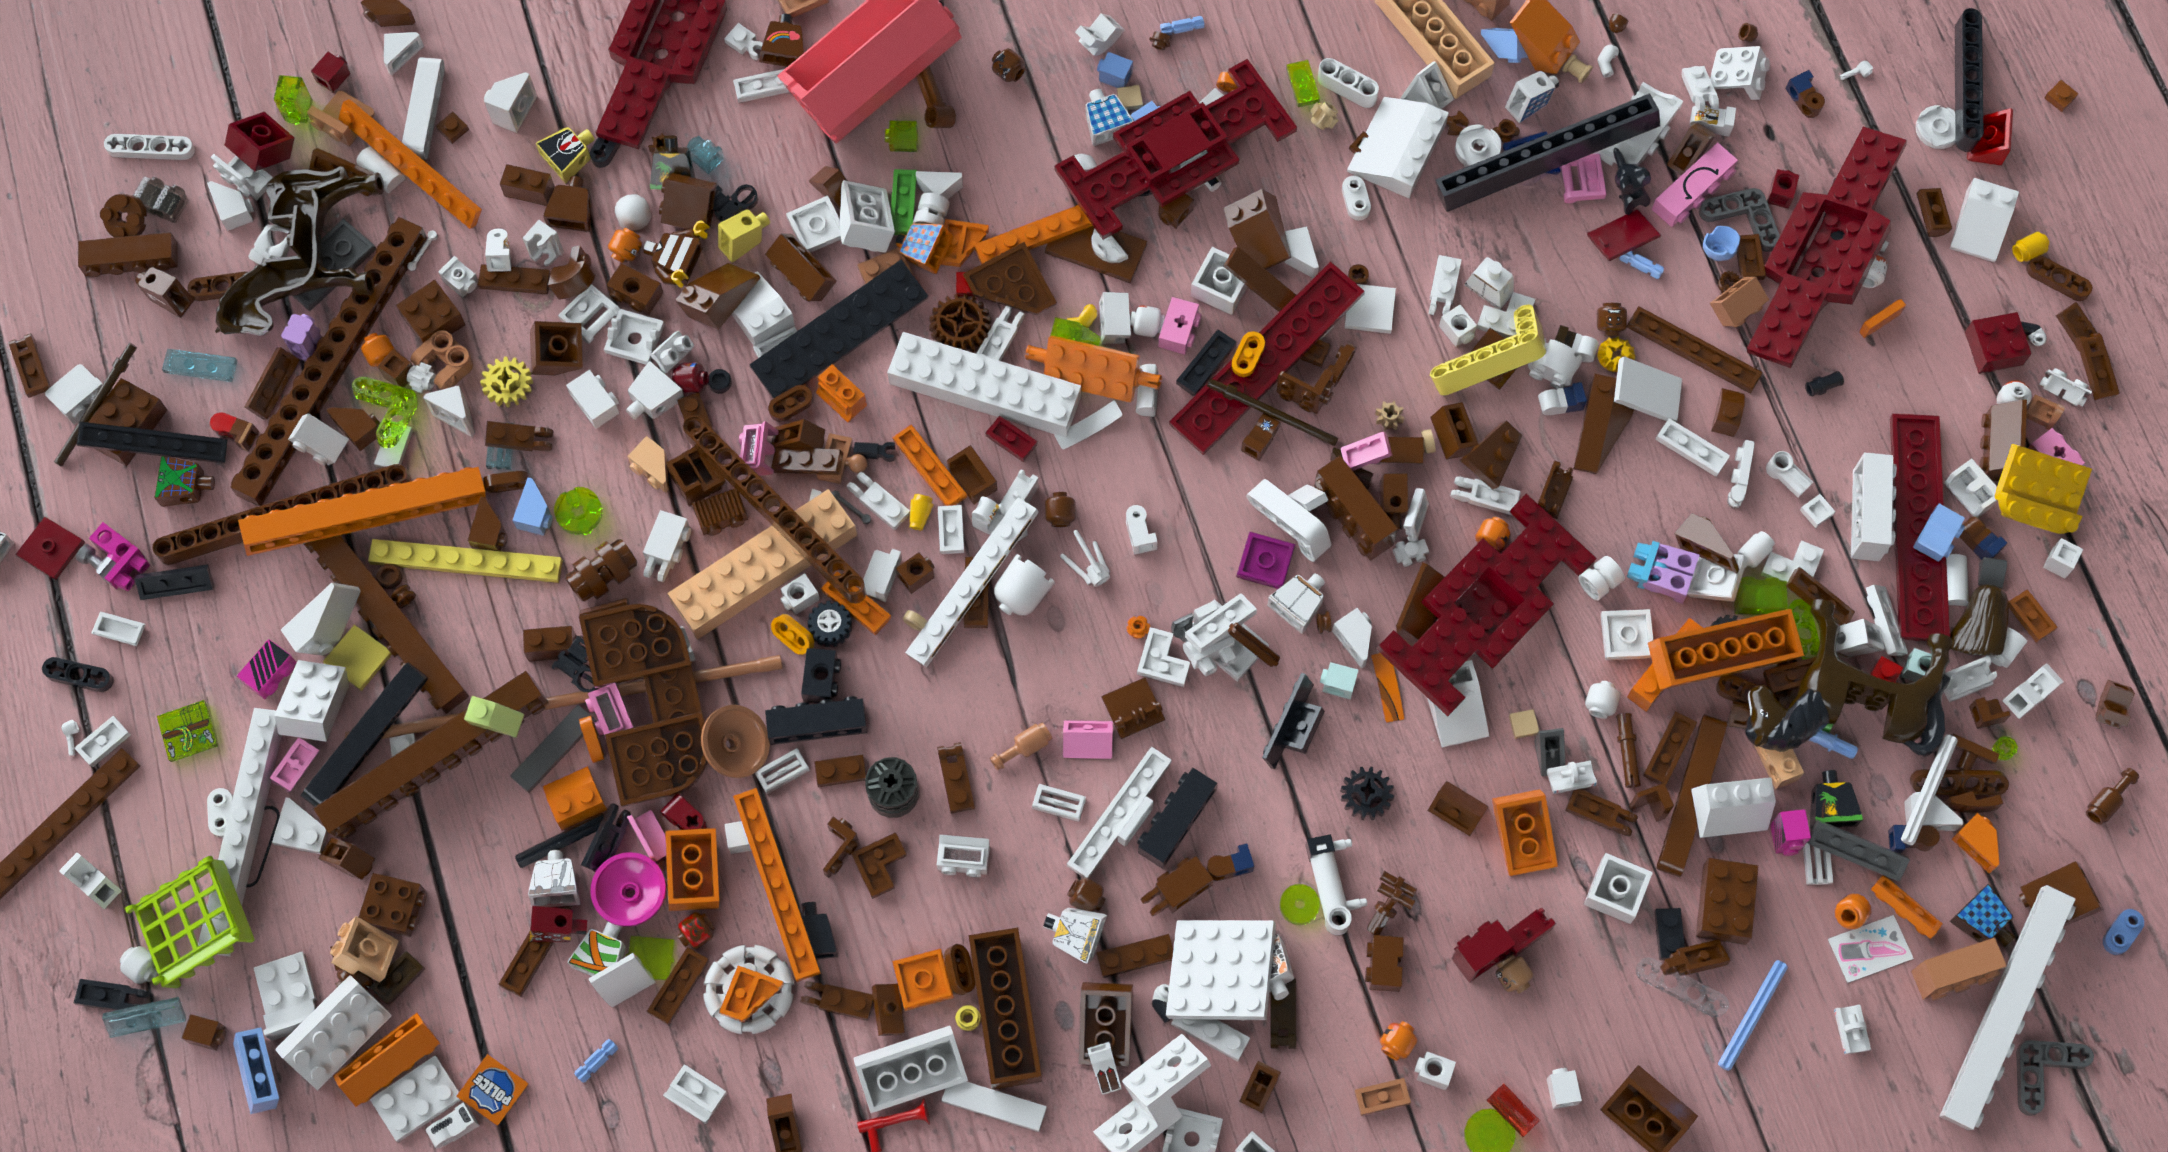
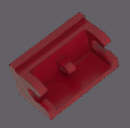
M1543 908L1536 909L1507 931L1516 943L1510 955L1518 956L1556 925L1555 921L1552 918L1547 919Z

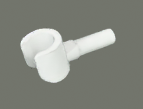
M1862 61L1853 70L1841 74L1840 78L1844 80L1858 73L1866 78L1872 73L1873 66L1868 61Z
M70 720L64 723L61 728L66 736L69 756H74L73 734L80 732L77 722Z

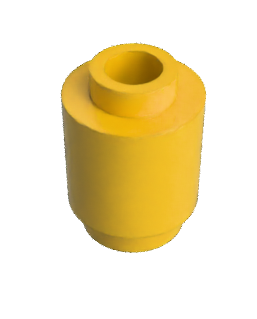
M2035 232L2018 240L2013 245V255L2019 262H2028L2048 251L2049 240L2045 234Z

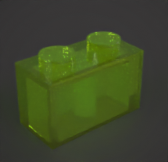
M279 75L273 99L281 115L288 123L307 124L309 118L307 111L311 107L313 99L302 77Z
M1751 576L1742 577L1734 601V614L1764 615L1788 609L1787 581L1779 580L1776 577L1766 578L1765 580H1757Z

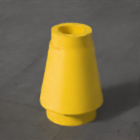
M914 494V498L910 502L909 528L923 531L934 506L932 504L933 498Z

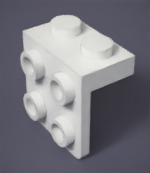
M1760 46L1719 49L1716 53L1710 77L1714 89L1744 88L1751 100H1760L1762 90L1765 89L1766 72L1770 68L1769 58L1766 57Z
M215 154L210 157L215 163L213 167L221 174L222 179L230 185L232 183L235 184L237 190L246 198L250 195L255 200H258L266 192L267 183L273 178L263 169L254 172L237 156L229 164H226Z
M79 364L45 392V395L75 425L80 421L103 383L97 377L95 378L83 365Z

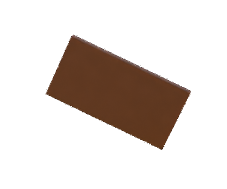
M1093 226L1047 243L1045 254L1128 283L1132 282L1147 246L1146 240L1119 231L1112 236L1127 253L1128 259L1120 263L1104 261L1095 254L1092 248Z

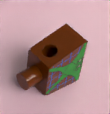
M161 456L154 496L160 506L198 503L202 490H214V476H204V470L198 463Z

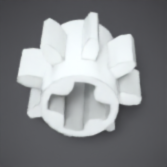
M421 362L420 366L413 365L407 374V382H410L409 386H412V390L422 393L423 390H431L433 388L436 374L433 373L432 366Z

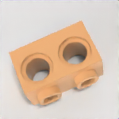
M1755 746L1769 777L1772 778L1775 790L1798 781L1804 774L1793 749L1779 752Z

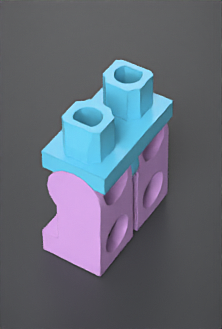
M1652 541L1651 545L1638 543L1633 557L1646 562L1644 566L1631 563L1627 578L1639 582L1638 588H1645L1651 592L1664 594L1674 598V601L1683 604L1699 554L1663 545L1656 541Z

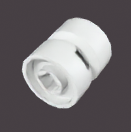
M922 194L918 205L919 210L915 214L913 224L944 225V218L947 215L950 202L939 194Z
M1604 556L1594 564V569L1588 568L1579 575L1578 579L1584 591L1592 599L1598 601L1609 593V588L1614 589L1625 580V576L1619 565L1612 558Z

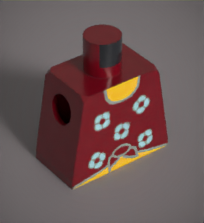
M532 906L530 941L570 942L571 934L586 935L588 920L573 919V910ZM558 924H563V925H565V926H564V927H558L557 925H558Z

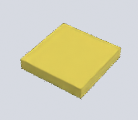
M353 625L324 659L323 663L346 667L348 682L362 691L392 654L381 643L356 625Z

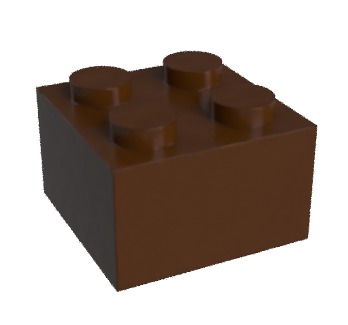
M433 280L396 304L402 318L422 344L437 331L443 330L453 334L466 325L461 313L436 280Z

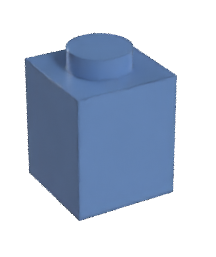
M1108 52L1105 59L1101 58L1097 66L1099 81L1116 88L1126 87L1133 73V61Z

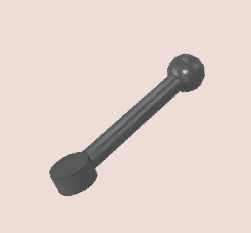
M832 491L836 500H839L862 518L863 524L871 522L870 515L860 512L842 498L838 491Z

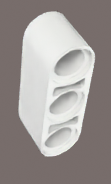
M1326 58L1320 62L1318 82L1322 86L1362 107L1370 108L1376 104L1379 91L1376 81L1335 59ZM1364 92H1370L1371 95L1364 94Z

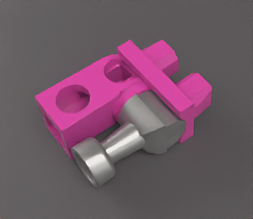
M104 522L100 524L89 539L97 548L108 555L104 559L96 556L95 549L89 544L82 546L76 554V560L82 564L90 563L104 581L115 589L119 587L125 591H129L135 583V580L129 576L134 569L142 574L150 567L149 562L137 547Z

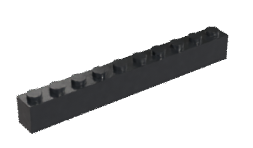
M1646 94L1435 179L1438 196L1446 212H1449L1660 127L1659 108L1651 94Z

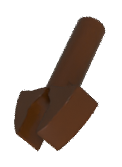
M1458 110L1455 116L1448 115L1446 125L1449 129L1447 135H1460L1464 128L1458 127L1456 125L1458 123L1465 127L1469 126L1468 119L1461 111Z

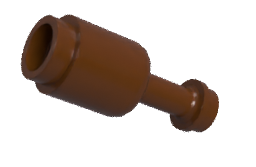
M2127 768L2121 773L2122 779L2114 788L2104 787L2088 804L2086 815L2091 821L2099 825L2108 822L2123 805L2124 799L2121 794L2130 784H2136L2140 777L2134 769Z

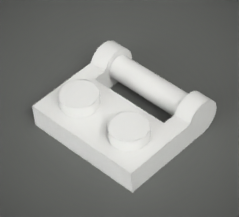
M591 284L558 317L562 322L581 323L582 339L590 344L594 340L593 336L613 316L617 317L620 308ZM603 306L607 308L587 330L583 328Z

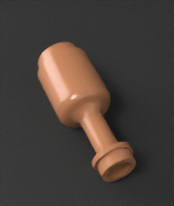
M1043 722L1039 725L1034 724L1014 737L1015 745L1000 755L993 754L990 761L998 771L1004 768V763L1015 756L1022 754L1024 757H1029L1049 744L1048 741L1053 738Z

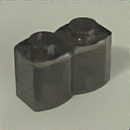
M143 177L133 196L138 197L143 202L147 213L176 223L189 201L185 191L177 185H172V187L164 185L165 183L157 177Z

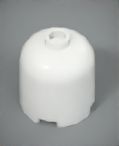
M1018 554L1012 559L994 588L995 597L1001 603L999 608L1008 615L1012 613L1017 615L1030 614L1055 584L1053 579L1050 578L1049 581L1045 579L1046 572L1027 559L1025 563L1020 561L1022 557Z

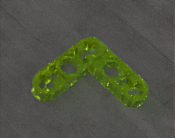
M362 376L356 378L352 382L355 398L388 408L376 431L378 444L383 448L396 446L417 409L418 400L416 393L411 389ZM388 391L391 393L387 398L379 397L381 392ZM395 415H401L404 417L399 422H394L391 420V418Z

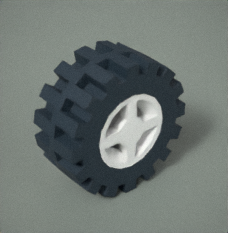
M826 601V604L819 603V607H814L812 613L808 616V628L814 641H817L821 646L825 644V647H830V645L836 647L838 643L843 644L845 638H849L850 631L852 632V620L848 610H846L844 605L840 606L836 601L834 603Z

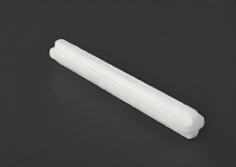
M1947 734L1941 742L1901 837V841L1908 845H1913L1917 840L1958 742L1956 737Z

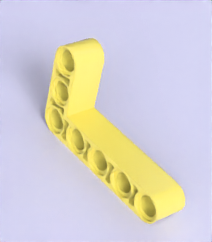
M1523 305L1515 310L1516 335L1434 367L1430 372V376L1439 394L1449 395L1542 358L1546 354L1542 325L1533 306Z

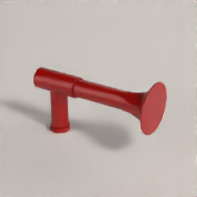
M923 1098L921 1105L915 1109L857 1122L859 1133L868 1132L871 1152H882L877 1129L910 1120H924L930 1125V1117L926 1101Z

